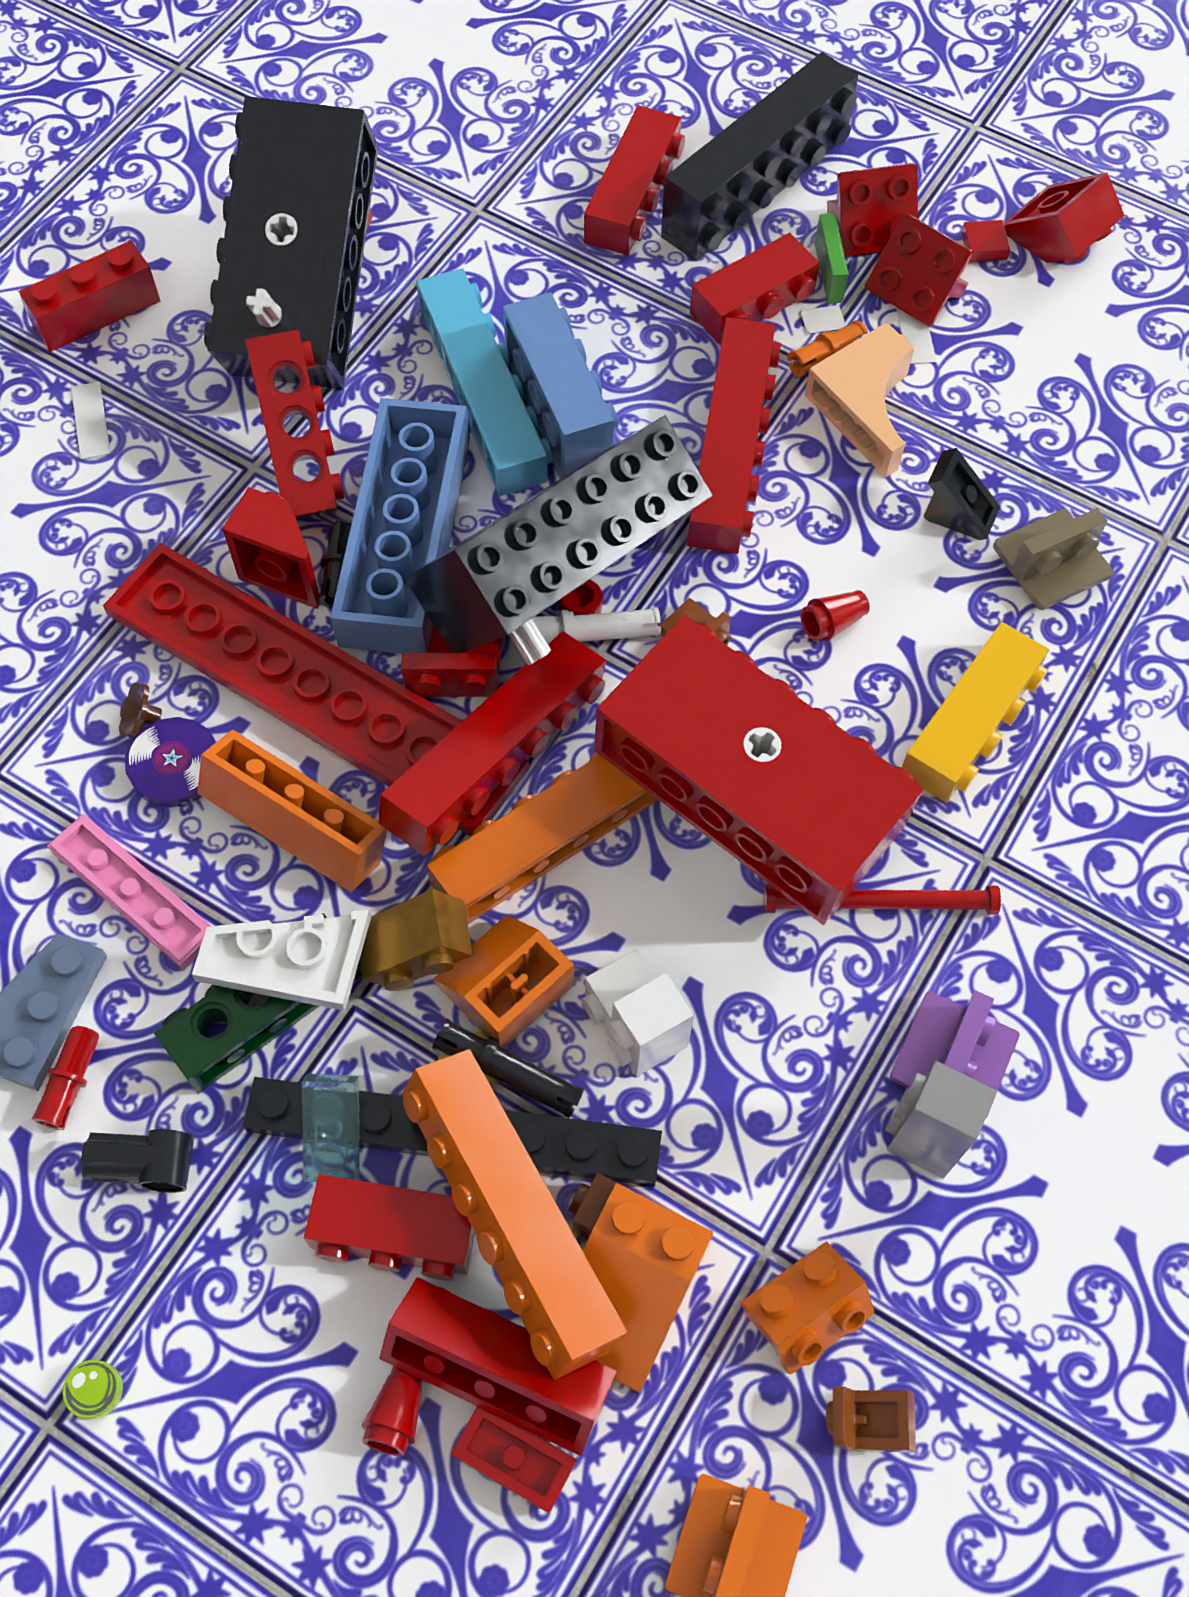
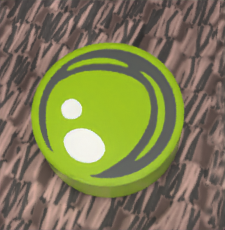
M88 1360L75 1366L67 1375L63 1385V1399L66 1407L74 1415L85 1419H99L111 1413L118 1405L123 1393V1381L120 1373L112 1365L100 1360Z

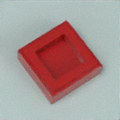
M1003 220L964 222L961 231L964 246L973 252L969 262L1008 259L1010 246Z

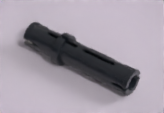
M445 1019L441 1026V1031L438 1032L431 1046L432 1049H437L448 1056L470 1049L483 1074L564 1114L567 1118L571 1117L575 1110L573 1105L577 1106L584 1090L582 1087H577L497 1046L499 1040L491 1036L486 1040L456 1025L450 1019Z

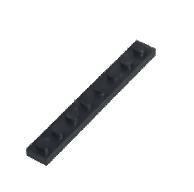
M254 1077L243 1124L246 1132L429 1156L427 1140L419 1125L412 1122L406 1114L403 1096ZM504 1110L538 1171L586 1178H595L596 1174L599 1173L616 1182L655 1187L662 1130Z

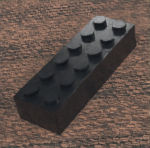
M821 52L666 175L664 178L661 238L697 262L707 252L716 250L722 240L735 229H741L759 209L768 207L776 195L786 187H792L799 176L811 166L816 167L828 152L836 146H841L847 140L851 131V126L849 125L851 113L857 100L855 91L858 74L824 52Z

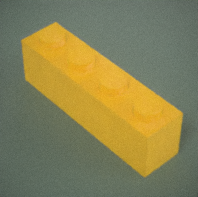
M1001 622L909 749L902 768L910 772L916 779L917 784L923 787L924 790L945 803H948L957 789L965 793L979 772V769L973 765L980 755L989 759L1003 735L997 732L1003 722L1010 726L1015 722L1026 704L1025 701L1020 699L1024 692L1028 690L1035 693L1045 678L1048 669L1044 668L1042 664L1050 649Z

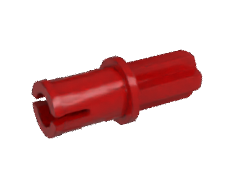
M78 1025L70 1029L55 1068H48L46 1075L49 1077V1080L31 1120L52 1129H65L66 1121L79 1089L85 1088L87 1085V1081L83 1077L99 1040V1034L96 1031Z

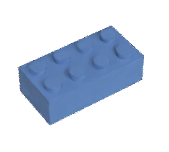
M549 292L503 306L504 338L510 362L508 369L511 375L517 374L521 381L524 394L523 401L526 406L531 405L535 412L538 423L537 431L540 438H546L549 443L553 459L552 464L560 479L616 444L613 434L614 429L618 428V417L611 402L605 403L602 397V385L595 370L590 371L586 364V352L582 341L579 338L574 339L571 334V323L564 307L559 308L552 293Z

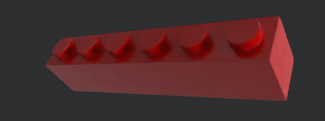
M726 317L699 466V473L711 491L712 496L691 510L687 546L739 554L741 537L750 538L754 512L746 511L747 501L756 503L760 476H753L751 474L753 467L761 468L765 442L757 441L758 433L767 434L771 408L763 407V401H772L776 375L768 374L769 367L777 368L781 343L773 342L776 324Z
M562 631L548 644L551 649L549 654L531 665L526 663L380 794L378 824L423 856L436 844L444 845L456 832L459 823L469 813L475 815L484 807L493 790L500 784L502 786L509 784L516 776L520 765L529 756L532 758L537 757L546 747L550 736L558 729L561 731L567 729L575 719L578 710L586 702L592 704L599 698L605 687L603 674L607 660Z

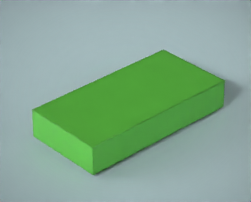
M834 213L820 214L815 248L818 261L820 262L819 267L827 304L841 303L844 299L848 269L838 224Z

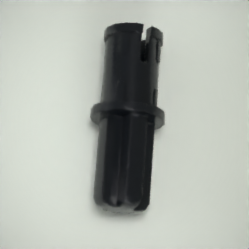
M342 521L333 523L329 533L327 555L321 558L320 563L324 574L319 602L329 608H333L352 525Z

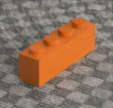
M232 729L201 754L197 792L199 795L352 893L380 865L387 829L378 824L379 821Z

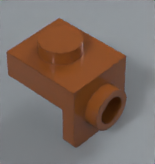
M845 1386L833 1387V1401H829L826 1408V1426L829 1435L833 1437L834 1446L851 1452H916L914 1393L909 1390H852Z

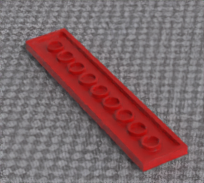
M162 543L149 554L103 604V608L109 617L388 787L462 722V720ZM526 759L520 765L516 776L506 786L500 784L493 790L484 807L475 815L469 813L459 823L457 829L472 836L473 831L479 825L491 820L528 771L529 760Z

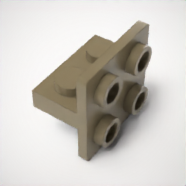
M1098 508L1076 518H1073L1068 510L1062 509L997 538L993 544L995 552L1039 610H1045L1111 579L1114 573L1112 567L1097 549L1100 543L1099 538L1108 522Z

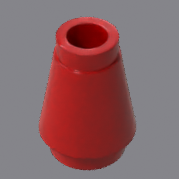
M860 590L811 599L808 605L801 610V623L804 631L812 640L830 641L853 623L867 615L870 611V604L866 595Z
M395 1366L392 1367L391 1373L388 1375L361 1424L365 1430L362 1438L363 1444L388 1455H405L408 1444L415 1442L422 1379Z

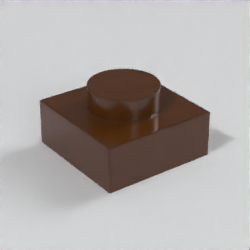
M597 1173L591 1186L584 1183L580 1185L568 1210L569 1213L575 1215L573 1219L574 1233L589 1239L616 1184L615 1181Z

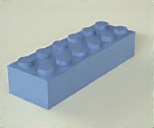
M389 398L380 399L330 616L338 647L399 654L428 652L433 623L404 578L449 550L470 444L467 406Z

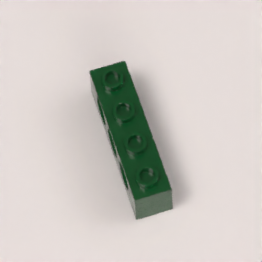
M360 960L354 981L362 976ZM211 985L207 989L204 998L188 1009L181 1008L171 1013L163 1021L162 1027L154 1032V1035L196 1093L199 1094L319 1006L269 996L264 1004L250 1007L247 1006V1002L255 993ZM218 1021L228 1023L221 1035L213 1038L205 1037V1032L211 1024Z

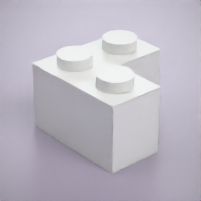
M638 949L631 951L585 977L586 996L582 998V1003L587 1014L594 1024L597 1025L601 1022L604 1024L612 1037L608 1040V1045L615 1059L622 1067L629 1064L636 1077L688 1047L694 1019L692 1010L667 972L655 977Z

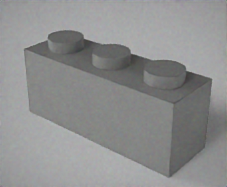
M935 1061L926 1076L920 1073L915 1074L909 1088L905 1090L900 1102L895 1106L885 1128V1131L893 1134L887 1151L944 1179L977 1140L997 1090Z

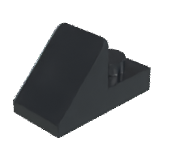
M957 448L944 450L927 483L934 493L924 513V518L929 522L974 539L985 540L990 533L1001 506Z

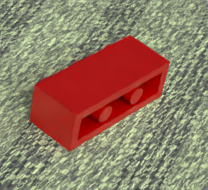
M789 232L692 284L690 314L720 344L722 343L726 317L760 322L776 316L780 310L796 301L807 299L815 292L820 262Z
M132 240L18 291L33 328L49 352L160 302L151 268Z
M318 1174L304 1234V1240L309 1247L316 1250L315 1256L317 1258L337 1263H346L348 1255L368 1258V1266L391 1272H399L401 1264L422 1267L421 1275L445 1281L453 1280L454 1273L468 1274L475 1231L467 1216H463L457 1210L452 1196Z

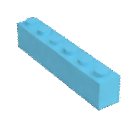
M463 268L417 280L419 310L460 405L467 406L469 427L498 495L503 496L548 482L547 464L553 461L549 443L546 438L539 439L536 432L538 430V423L535 412L531 405L525 407L522 401L524 394L521 381L517 374L511 375L509 372L510 362L508 353L503 343H496L494 338L496 337V330L490 313L483 314L481 309L483 306L482 297L476 283L470 284Z

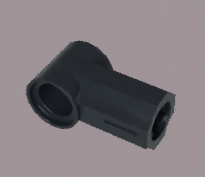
M170 1129L150 1130L147 1132V1135L90 1132L87 1141L84 1142L81 1155L82 1177L86 1181L138 1184L141 1188L157 1192H184L187 1188L194 1136L183 1131Z

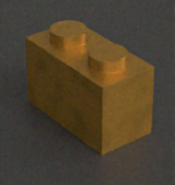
M431 889L371 916L360 956L362 980L383 985L388 991H401L411 988L414 985V981L429 974L446 973L454 968V963L473 956L464 900Z

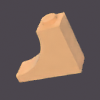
M887 322L812 366L809 370L805 391L807 399L885 478L899 469L906 444L891 424L886 410L885 398L899 381L907 377L914 348L910 345L907 338L899 334Z

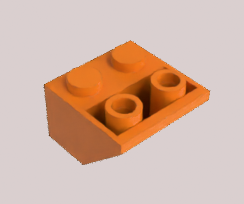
M506 915L471 945L473 956L454 963L452 970L438 974L433 978L434 983L479 1030L481 1029L487 1038L491 1036L499 1040L497 1046L504 1049L574 986V964L540 930Z

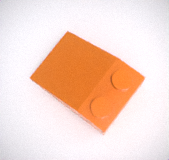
M616 1183L589 1236L583 1253L628 1332L608 1354L596 1360L617 1371L614 1378L615 1381L640 1394L707 1251L714 1232Z

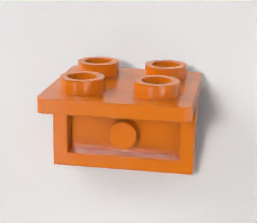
M701 1474L697 1479L664 1585L665 1589L681 1597H785L807 1521V1515L802 1511L769 1499L771 1493L751 1485L743 1489L707 1474Z

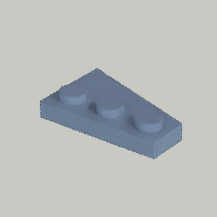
M57 934L0 992V1078L39 1091L47 1076L48 1068H51L107 958L103 949Z

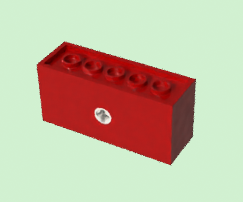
M685 614L597 707L595 752L823 926L903 830L924 790L923 787L917 784L914 776L906 769L892 766L877 755L875 749L866 740L848 734L836 725L832 716L826 711L811 707L796 696L795 691L789 684L783 680L771 678L757 667L749 655L742 651H734L719 640L717 634L704 623H696Z

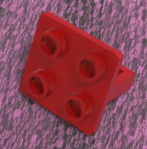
M907 163L840 172L837 175L838 199L827 201V214L834 213L839 223L844 256L882 252L902 214L907 213L918 219L917 165Z
M904 213L869 275L865 288L921 323L932 326L948 298H961L969 283L960 277L973 252L914 216Z

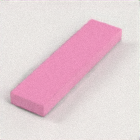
M84 813L47 845L52 854L181 970L184 971L197 958L206 928L211 927V925Z

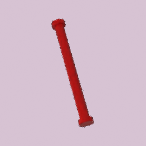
M764 885V913H775L776 909H801L771 885ZM987 885L985 890H853L838 909L985 910L988 915H998L1001 908V893L997 885Z

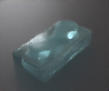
M306 1074L302 1080L303 1181L317 1182L318 1174L358 1180L360 1176L359 1076Z

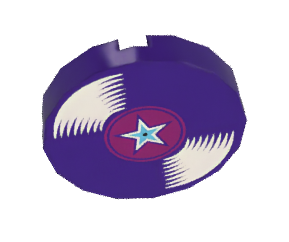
M181 717L160 719L144 727L131 740L125 755L126 775L136 793L151 804L170 808L181 806L180 803L187 802L190 799L194 802L202 798L197 793L201 754L214 745L216 741L210 730L195 720Z

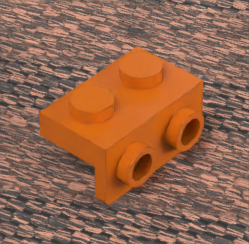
M827 1241L741 1301L745 1315L776 1350L782 1367L789 1375L801 1367L817 1361L827 1348L846 1334L858 1331L866 1323L867 1319L874 1314L866 1282Z

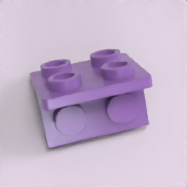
M975 990L964 1007L934 992L928 991L922 999L891 1071L890 1079L899 1085L909 1088L916 1073L926 1076L935 1061H938L998 1092L1020 1033L988 1016L994 998Z

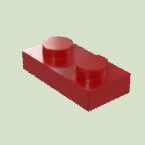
M478 1406L451 1452L454 1458L548 1514L551 1513L577 1463L576 1458L544 1439Z

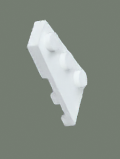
M370 910L351 911V915L324 918L323 914L304 916L302 921L274 924L270 920L207 927L192 976L196 982L345 1011L371 920Z

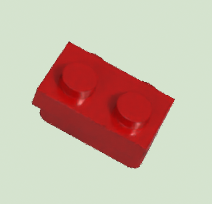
M433 625L427 653H402L401 672L405 687L421 697H490L500 686L502 637L466 653H451Z

